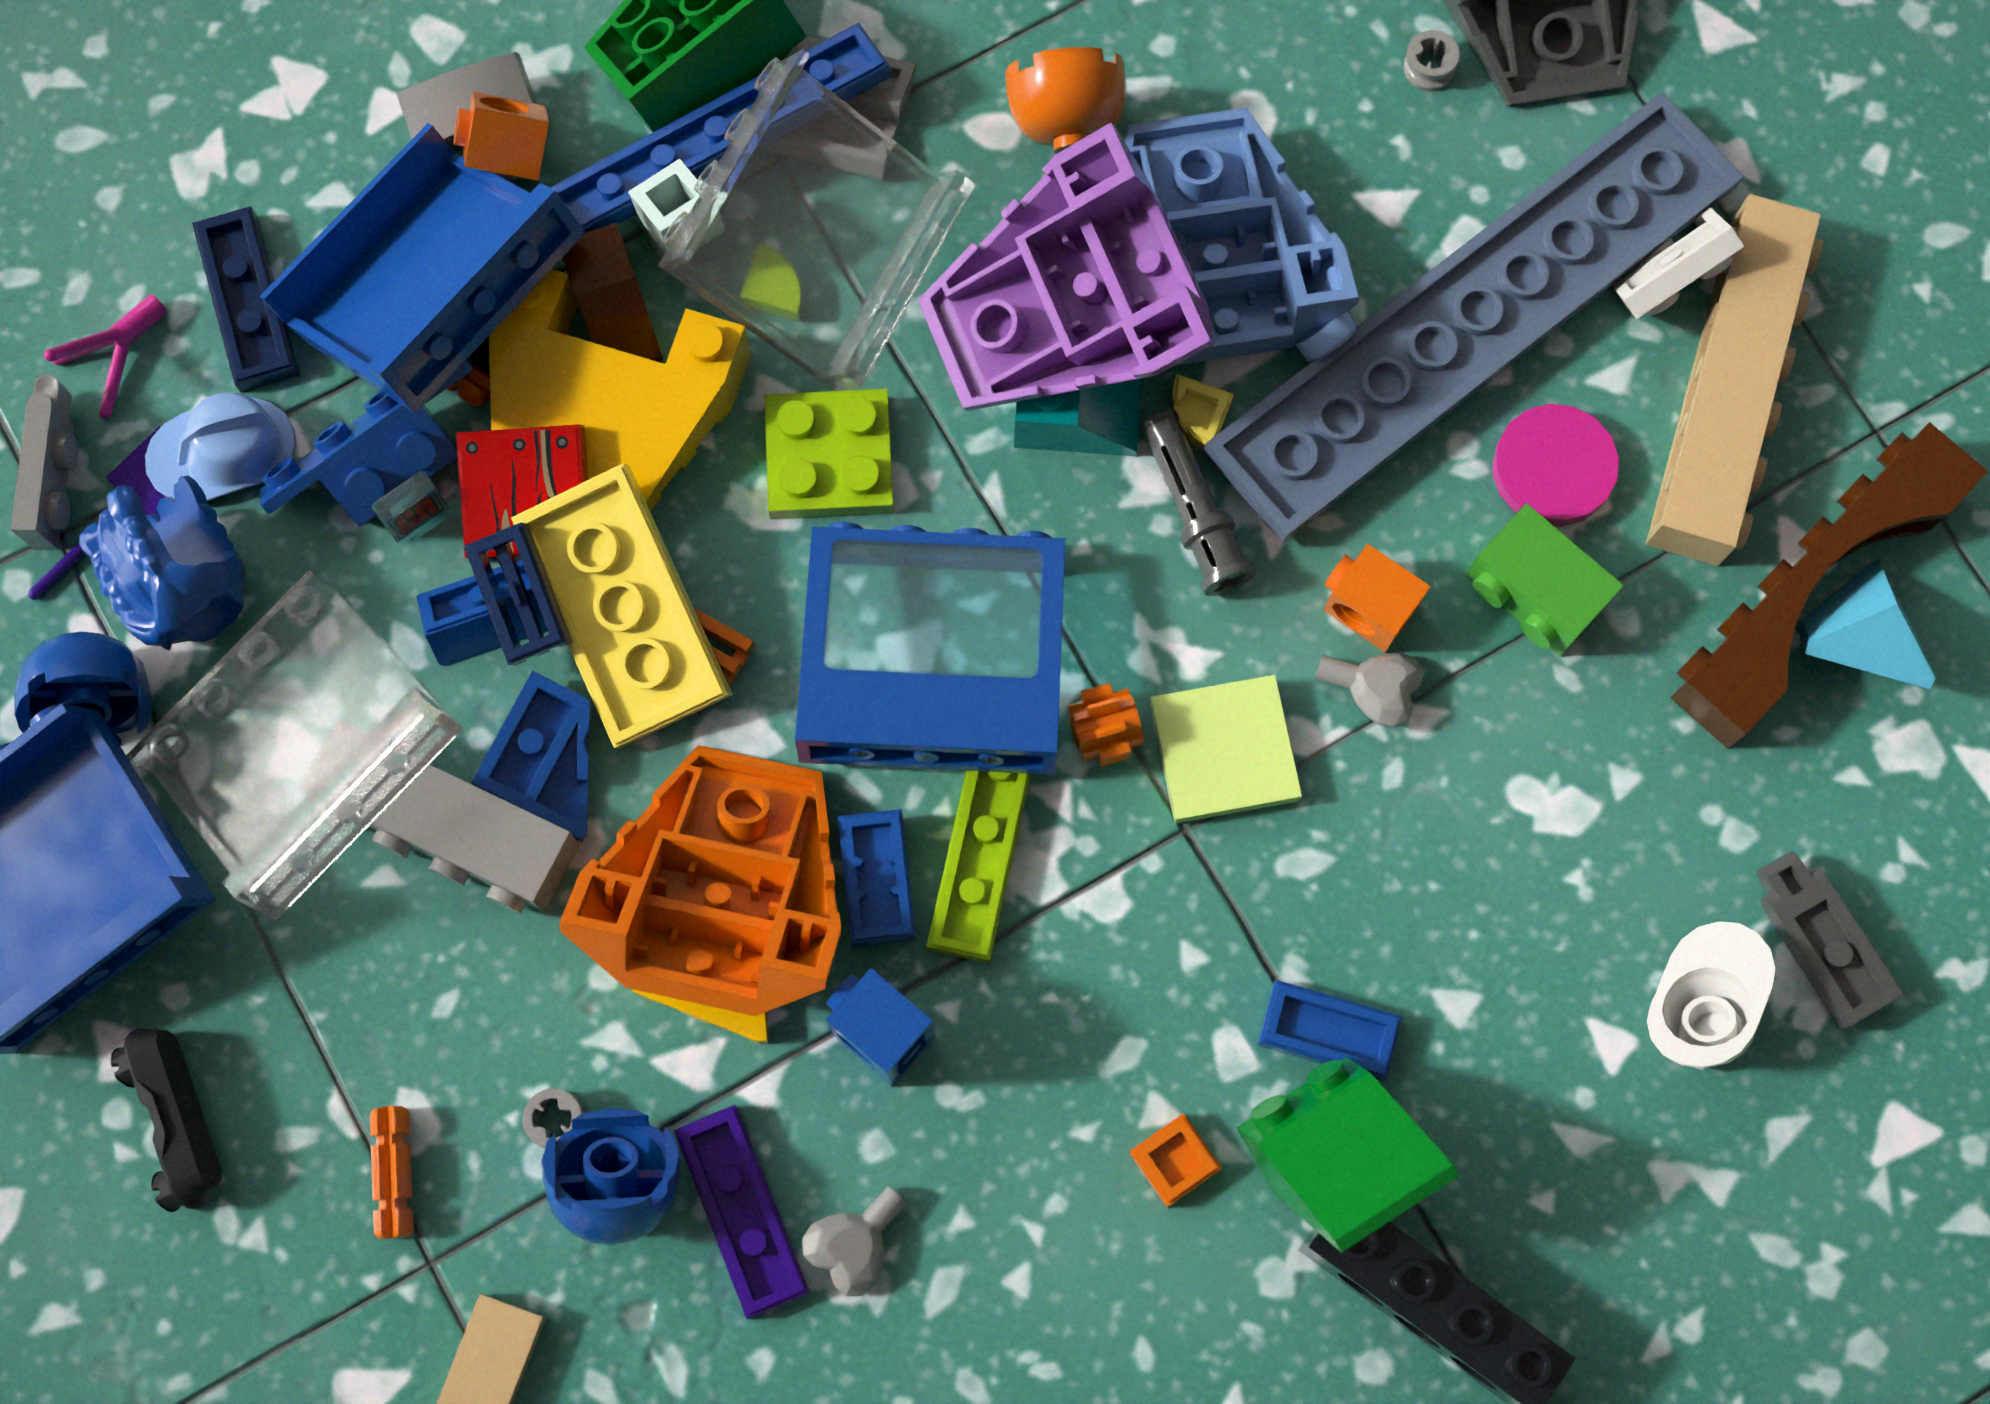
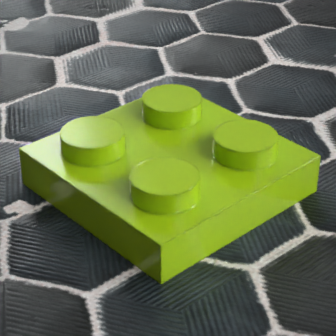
M888 389L764 395L768 512L770 519L894 513Z

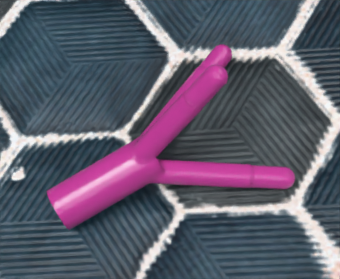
M150 294L109 329L48 349L44 352V358L55 365H62L113 344L115 349L99 410L101 417L109 418L113 412L130 344L164 317L168 311L154 295Z

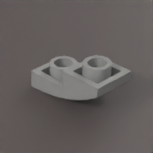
M511 52L479 61L397 92L396 95L412 139L429 123L434 126L447 144L454 141L458 109L470 110L473 91L537 104L520 54Z

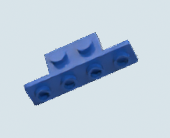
M470 356L427 402L472 371L473 367ZM379 391L365 404L366 413L348 426L344 421H339L328 427L314 440L313 445L316 448L296 462L292 457H288L272 467L262 478L265 485L260 489V506L267 514H271L313 483L320 480L360 527L458 457L457 444L425 404L414 414Z

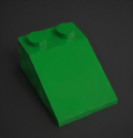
M1347 1057L1343 1060H1331L1319 1065L1307 1075V1083L1286 1096L1277 1095L1264 1100L1251 1111L1250 1119L1236 1127L1272 1192L1341 1253L1459 1177L1452 1162L1369 1071Z

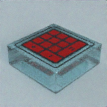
M419 471L372 503L373 506H371L397 543L449 508L424 471Z

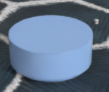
M1347 311L1296 343L1295 346L1307 362H1312L1315 359L1320 360L1347 341L1356 332L1357 323Z

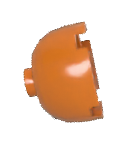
M1067 47L1045 50L1033 54L1034 66L1019 72L1017 60L1011 63L1005 71L1008 103L1017 125L1023 134L1042 145L1054 146L1055 154L1110 122L1115 126L1120 121L1126 106L1127 82L1123 57L1115 53L1113 63L1104 61L1103 49Z

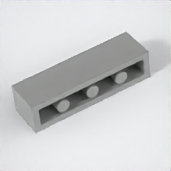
M341 721L302 789L319 804L315 814L324 820L347 831L351 830L355 822L372 829L376 833L371 841L378 846L407 859L413 849L433 859L428 868L429 870L460 886L465 885L468 877L491 887L486 895L488 899L518 914L522 913L526 905L540 912H545L580 846L571 832Z

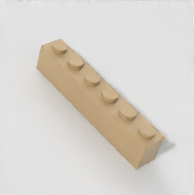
M1749 194L1731 220L1730 226L1744 247L1732 255L1734 258L1732 263L1721 273L1717 274L1645 545L1717 567L1734 549L1742 550L1753 523V515L1745 512L1749 494H1755L1758 491L1767 468V458L1759 456L1764 437H1771L1781 413L1782 404L1774 401L1778 382H1785L1795 358L1796 348L1787 346L1792 328L1797 329L1800 326L1809 303V293L1802 292L1801 290L1805 275L1813 273L1823 248V240L1815 238L1821 214Z

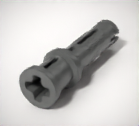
M1173 410L1163 411L1145 420L1140 429L1146 436L1163 475L1164 482L1185 525L1181 529L1182 535L1180 540L1185 549L1193 551L1204 576V580L1201 583L1204 594L1216 596L1230 592L1249 582L1256 575L1257 571L1252 562L1245 561L1232 533L1236 526L1233 517L1227 514L1226 511L1218 509L1201 467L1180 424L1178 413L1176 411L1173 412Z

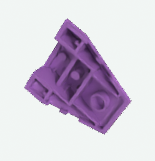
M1111 122L1057 153L1042 168L1046 174L1021 201L1018 202L1013 199L1000 213L1004 217L1003 220L978 246L972 242L919 298L918 302L961 405L965 410L971 411L1156 376L1214 345L1208 304L1161 201L1118 130Z

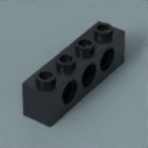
M1390 1222L1342 1253L1314 1228L1299 1248L1301 1253L1506 1404H1547L1576 1359Z

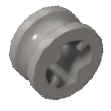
M1435 30L1420 32L1413 37L1407 46L1403 67L1408 81L1416 88L1430 92L1442 90L1448 86L1455 77L1456 67L1459 63L1460 50L1457 42L1450 35ZM1432 52V59L1437 54L1443 58L1441 67L1431 68V62H1428L1427 66L1420 63L1422 53Z
M549 1088L538 1092L529 1099L523 1110L522 1124L524 1132L533 1143L542 1148L546 1147L547 1141L552 1137L550 1130L538 1127L540 1112L549 1114V1111L545 1108L546 1105L557 1101L559 1109L571 1113L572 1119L585 1113L584 1106L580 1101L562 1089ZM572 1119L569 1128L561 1125L560 1128L564 1133L572 1129Z

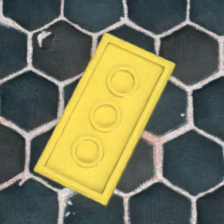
M622 463L511 517L514 525L521 522L529 524L573 643L568 644L569 649L614 748H622L733 695L629 465Z

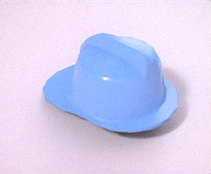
M235 392L217 393L203 399L193 410L182 413L162 425L151 438L145 454L146 474L158 492L165 497L171 496L175 498L174 484L178 483L180 476L188 475L202 488L206 501H210L264 483L262 478L272 467L282 460L292 457L295 450L294 428L286 414L269 401Z

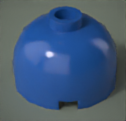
M71 632L42 642L29 653L22 663L16 680L14 712L22 733L31 727L30 721L37 713L50 706L63 703L98 710L117 742L121 745V738L116 734L130 731L136 725L137 734H140L147 728L153 713L151 690L143 662L124 642L101 633Z
M606 1108L577 1116L572 1119L571 1130L562 1134L557 1141L555 1132L547 1141L541 1161L543 1183L552 1214L574 1236L596 1244L616 1245L635 1241L654 1230L673 1206L680 1175V1153L674 1135L666 1127L664 1135L658 1128L649 1125V1115L630 1109Z

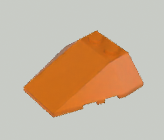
M698 745L652 794V804L635 822L628 820L616 834V842L599 861L592 859L580 871L559 922L560 932L625 988L757 1016L824 990L841 937V921L836 905L834 865L831 864L829 825L822 772Z

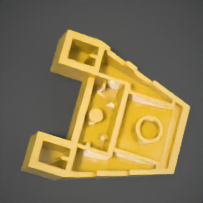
M551 269L489 335L491 430L584 425L588 480L622 463L629 465L651 512L662 498L660 494L681 467L686 468L697 454V446L716 423L720 424L732 410L751 357L746 328L741 324L685 309L665 364L568 335L579 307L572 283L567 273Z

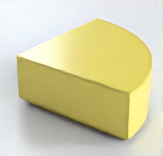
M1176 373L1171 395L1172 410L1178 413L1180 424L1188 441L1204 452L1205 444L1221 432L1234 394Z

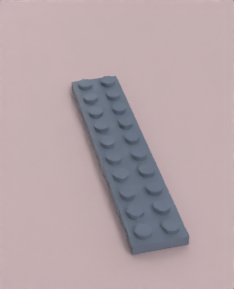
M1662 91L1356 327V332L1341 346L1322 359L1313 360L1208 441L1204 448L1205 455L1284 544L1618 282L1666 241L1683 231L1707 207L1712 208L1739 186L1745 176Z

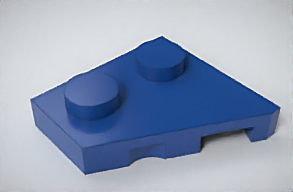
M532 670L471 784L571 832L576 840L583 843L587 836L590 700Z

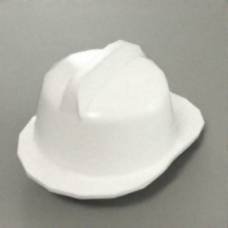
M1718 921L1700 926L1681 939L1670 956L1657 992L1651 1002L1647 1018L1651 1041L1663 1056L1680 1065L1703 1071L1707 1067L1728 1064L1744 1054L1752 1043L1773 990L1776 973L1771 949L1757 932L1740 923Z

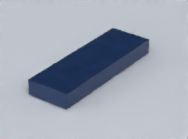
M249 206L193 222L192 225L233 381L237 389L242 393L300 376L287 326L260 297L275 280L258 217L253 208Z

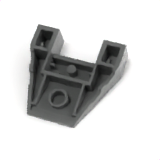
M1443 0L1507 106L1626 87L1639 10H1636L1638 0Z

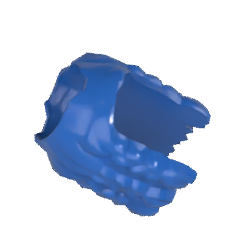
M188 475L180 476L178 483L174 484L175 498L171 496L161 498L156 507L158 513L149 514L147 517L145 516L139 496L132 487L125 485L117 486L115 490L108 493V508L99 515L98 524L95 522L87 526L85 531H82L79 535L80 546L91 559L94 574L100 581L101 594L110 599L112 610L120 616L122 623L128 631L145 645L159 646L169 651L172 644L186 641L206 642L219 636L229 624L237 619L244 606L246 567L235 552L233 542L227 538L226 528L217 521L216 511L207 504L202 488Z

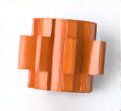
M1109 682L1081 690L1080 701L1067 705L1070 729L1077 751L1083 762L1098 758L1100 767L1129 759V754H1132L1131 748L1143 745L1144 736L1140 718L1128 688L1113 692Z

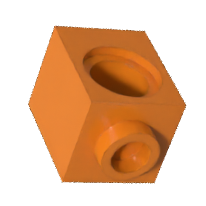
M473 91L470 110L458 109L453 144L463 147L465 167L539 181L549 125L546 106Z
M1367 543L1355 561L1349 556L1344 555L1326 580L1324 586L1330 589L1332 593L1323 611L1386 653L1417 610L1431 586Z

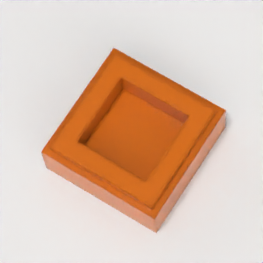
M1184 1113L1128 1152L1166 1208L1222 1169Z

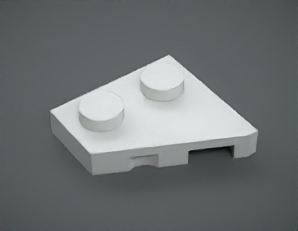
M1707 207L1694 221L1697 225L1695 230L1676 243L1670 238L1612 285L1636 320L1646 313L1652 316L1669 308L1679 298L1680 293L1678 291L1700 277V279L1705 280L1721 273L1732 263L1734 259L1732 255L1744 247L1733 228L1711 207Z

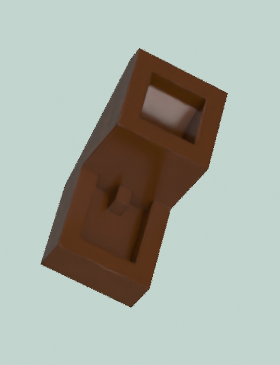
M617 223L586 232L563 256V260L592 343L653 361H662L663 357Z

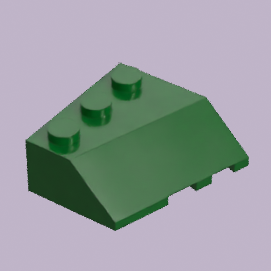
M624 0L583 48L643 124L653 133L756 78L772 64L785 59L791 52V49L807 36L783 0Z

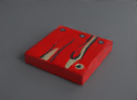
M576 424L457 432L456 441L464 546L513 526L514 523L511 517L587 481L585 426ZM510 542L509 545L513 555H519L515 542ZM464 549L465 558H468ZM494 549L486 552L488 557H497Z

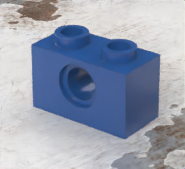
M872 968L861 979L857 978L854 974L848 976L826 1003L832 1009L826 1021L833 1036L891 1087L935 1038L933 1021Z

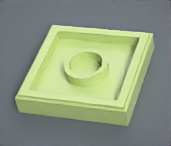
M1275 675L1151 697L1149 703L1175 824L1300 801L1302 794Z

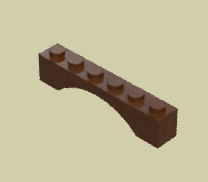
M1929 422L1912 439L1904 432H1901L1877 457L1876 461L1885 468L1874 480L1871 481L1866 475L1862 474L1836 501L1846 510L1833 523L1823 516L1797 543L1806 551L1804 555L1793 566L1783 559L1760 582L1757 587L1766 594L1753 609L1742 602L1718 627L1717 631L1725 637L1720 645L1712 653L1702 645L1676 672L1685 682L1670 698L1727 749L1745 736L1788 690V658L1795 625L1809 594L1826 571L1833 564L1864 547L1897 537L1928 533L1948 516L1988 473L1983 466L1932 423Z

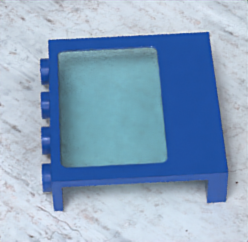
M837 522L830 524L828 527L812 526L795 744L799 763L1055 775L1058 750L1066 538H1052L1049 534L1040 531H1024L1016 536L989 535L986 531L977 528H962L953 533L926 532L923 528L913 525H899L891 530L864 529L860 525L850 522Z

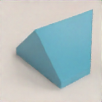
M1879 559L1802 619L1798 631L1805 654L1931 690L1936 678Z

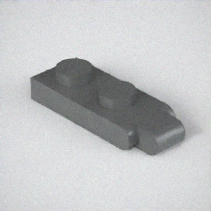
M1789 851L1757 870V877L1768 894L1760 899L1764 912L1840 1030L1854 1025L1904 995L1841 897L1820 868L1814 867L1808 871L1799 856L1793 851Z

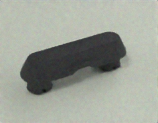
M138 1028L127 1035L124 1047L116 1048L112 1052L111 1066L119 1067L114 1076L125 1086L136 1088L139 1101L148 1108L154 1125L152 1140L162 1171L156 1172L152 1177V1191H160L159 1195L155 1197L156 1203L168 1212H175L181 1206L197 1210L207 1204L222 1178L221 1167L177 1038L167 1030Z

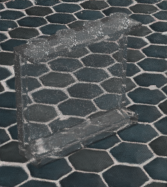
M802 49L783 60H779L777 57L772 59L759 75L754 85V88L760 92L751 109H743L728 127L724 139L730 143L720 161L713 160L699 176L694 186V191L699 194V197L689 214L685 211L682 212L667 230L663 243L669 248L658 266L736 322L744 325L750 332L831 390L846 391L863 386L976 184L958 170L942 176L935 173L803 70L810 54Z
M308 570L126 756L131 763L158 779L226 867L230 875L222 883L232 896L241 903L276 921L464 728L351 602L312 571Z

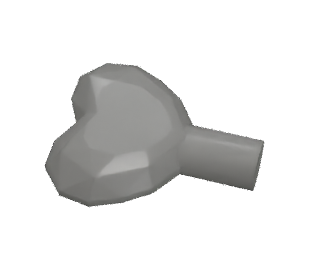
M1403 653L1374 656L1359 665L1322 655L1315 679L1350 689L1356 705L1367 717L1378 725L1395 728L1409 721L1413 710L1410 695L1420 687L1424 671L1417 659Z
M887 1186L862 1215L839 1213L812 1223L802 1237L803 1256L813 1266L829 1270L834 1286L844 1296L865 1295L876 1285L882 1270L885 1251L881 1233L907 1203L893 1189Z

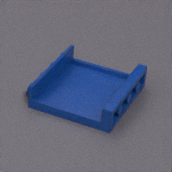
M427 123L260 297L297 337L416 414L586 232L555 190L539 183L529 193L492 172L465 167L464 157L453 152L434 126Z
M63 703L50 706L37 713L31 719V727L11 743L0 745V1054H15L216 900L101 714L95 709Z

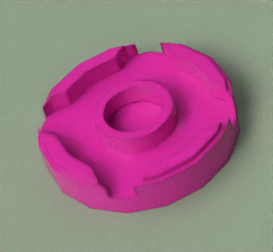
M1546 404L1527 409L1508 424L1495 447L1492 475L1499 495L1515 513L1527 503L1553 526L1563 527L1586 520L1604 505L1618 480L1619 456L1612 436L1595 417L1574 406Z

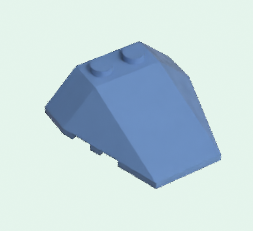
M1247 108L1128 125L1125 143L1160 199L1209 307L1214 345L1177 365L1292 348L1296 343L1358 304L1359 295L1345 245L1336 232L1331 234L1328 232L1314 212L1315 203L1306 190L1299 191L1284 170V159Z

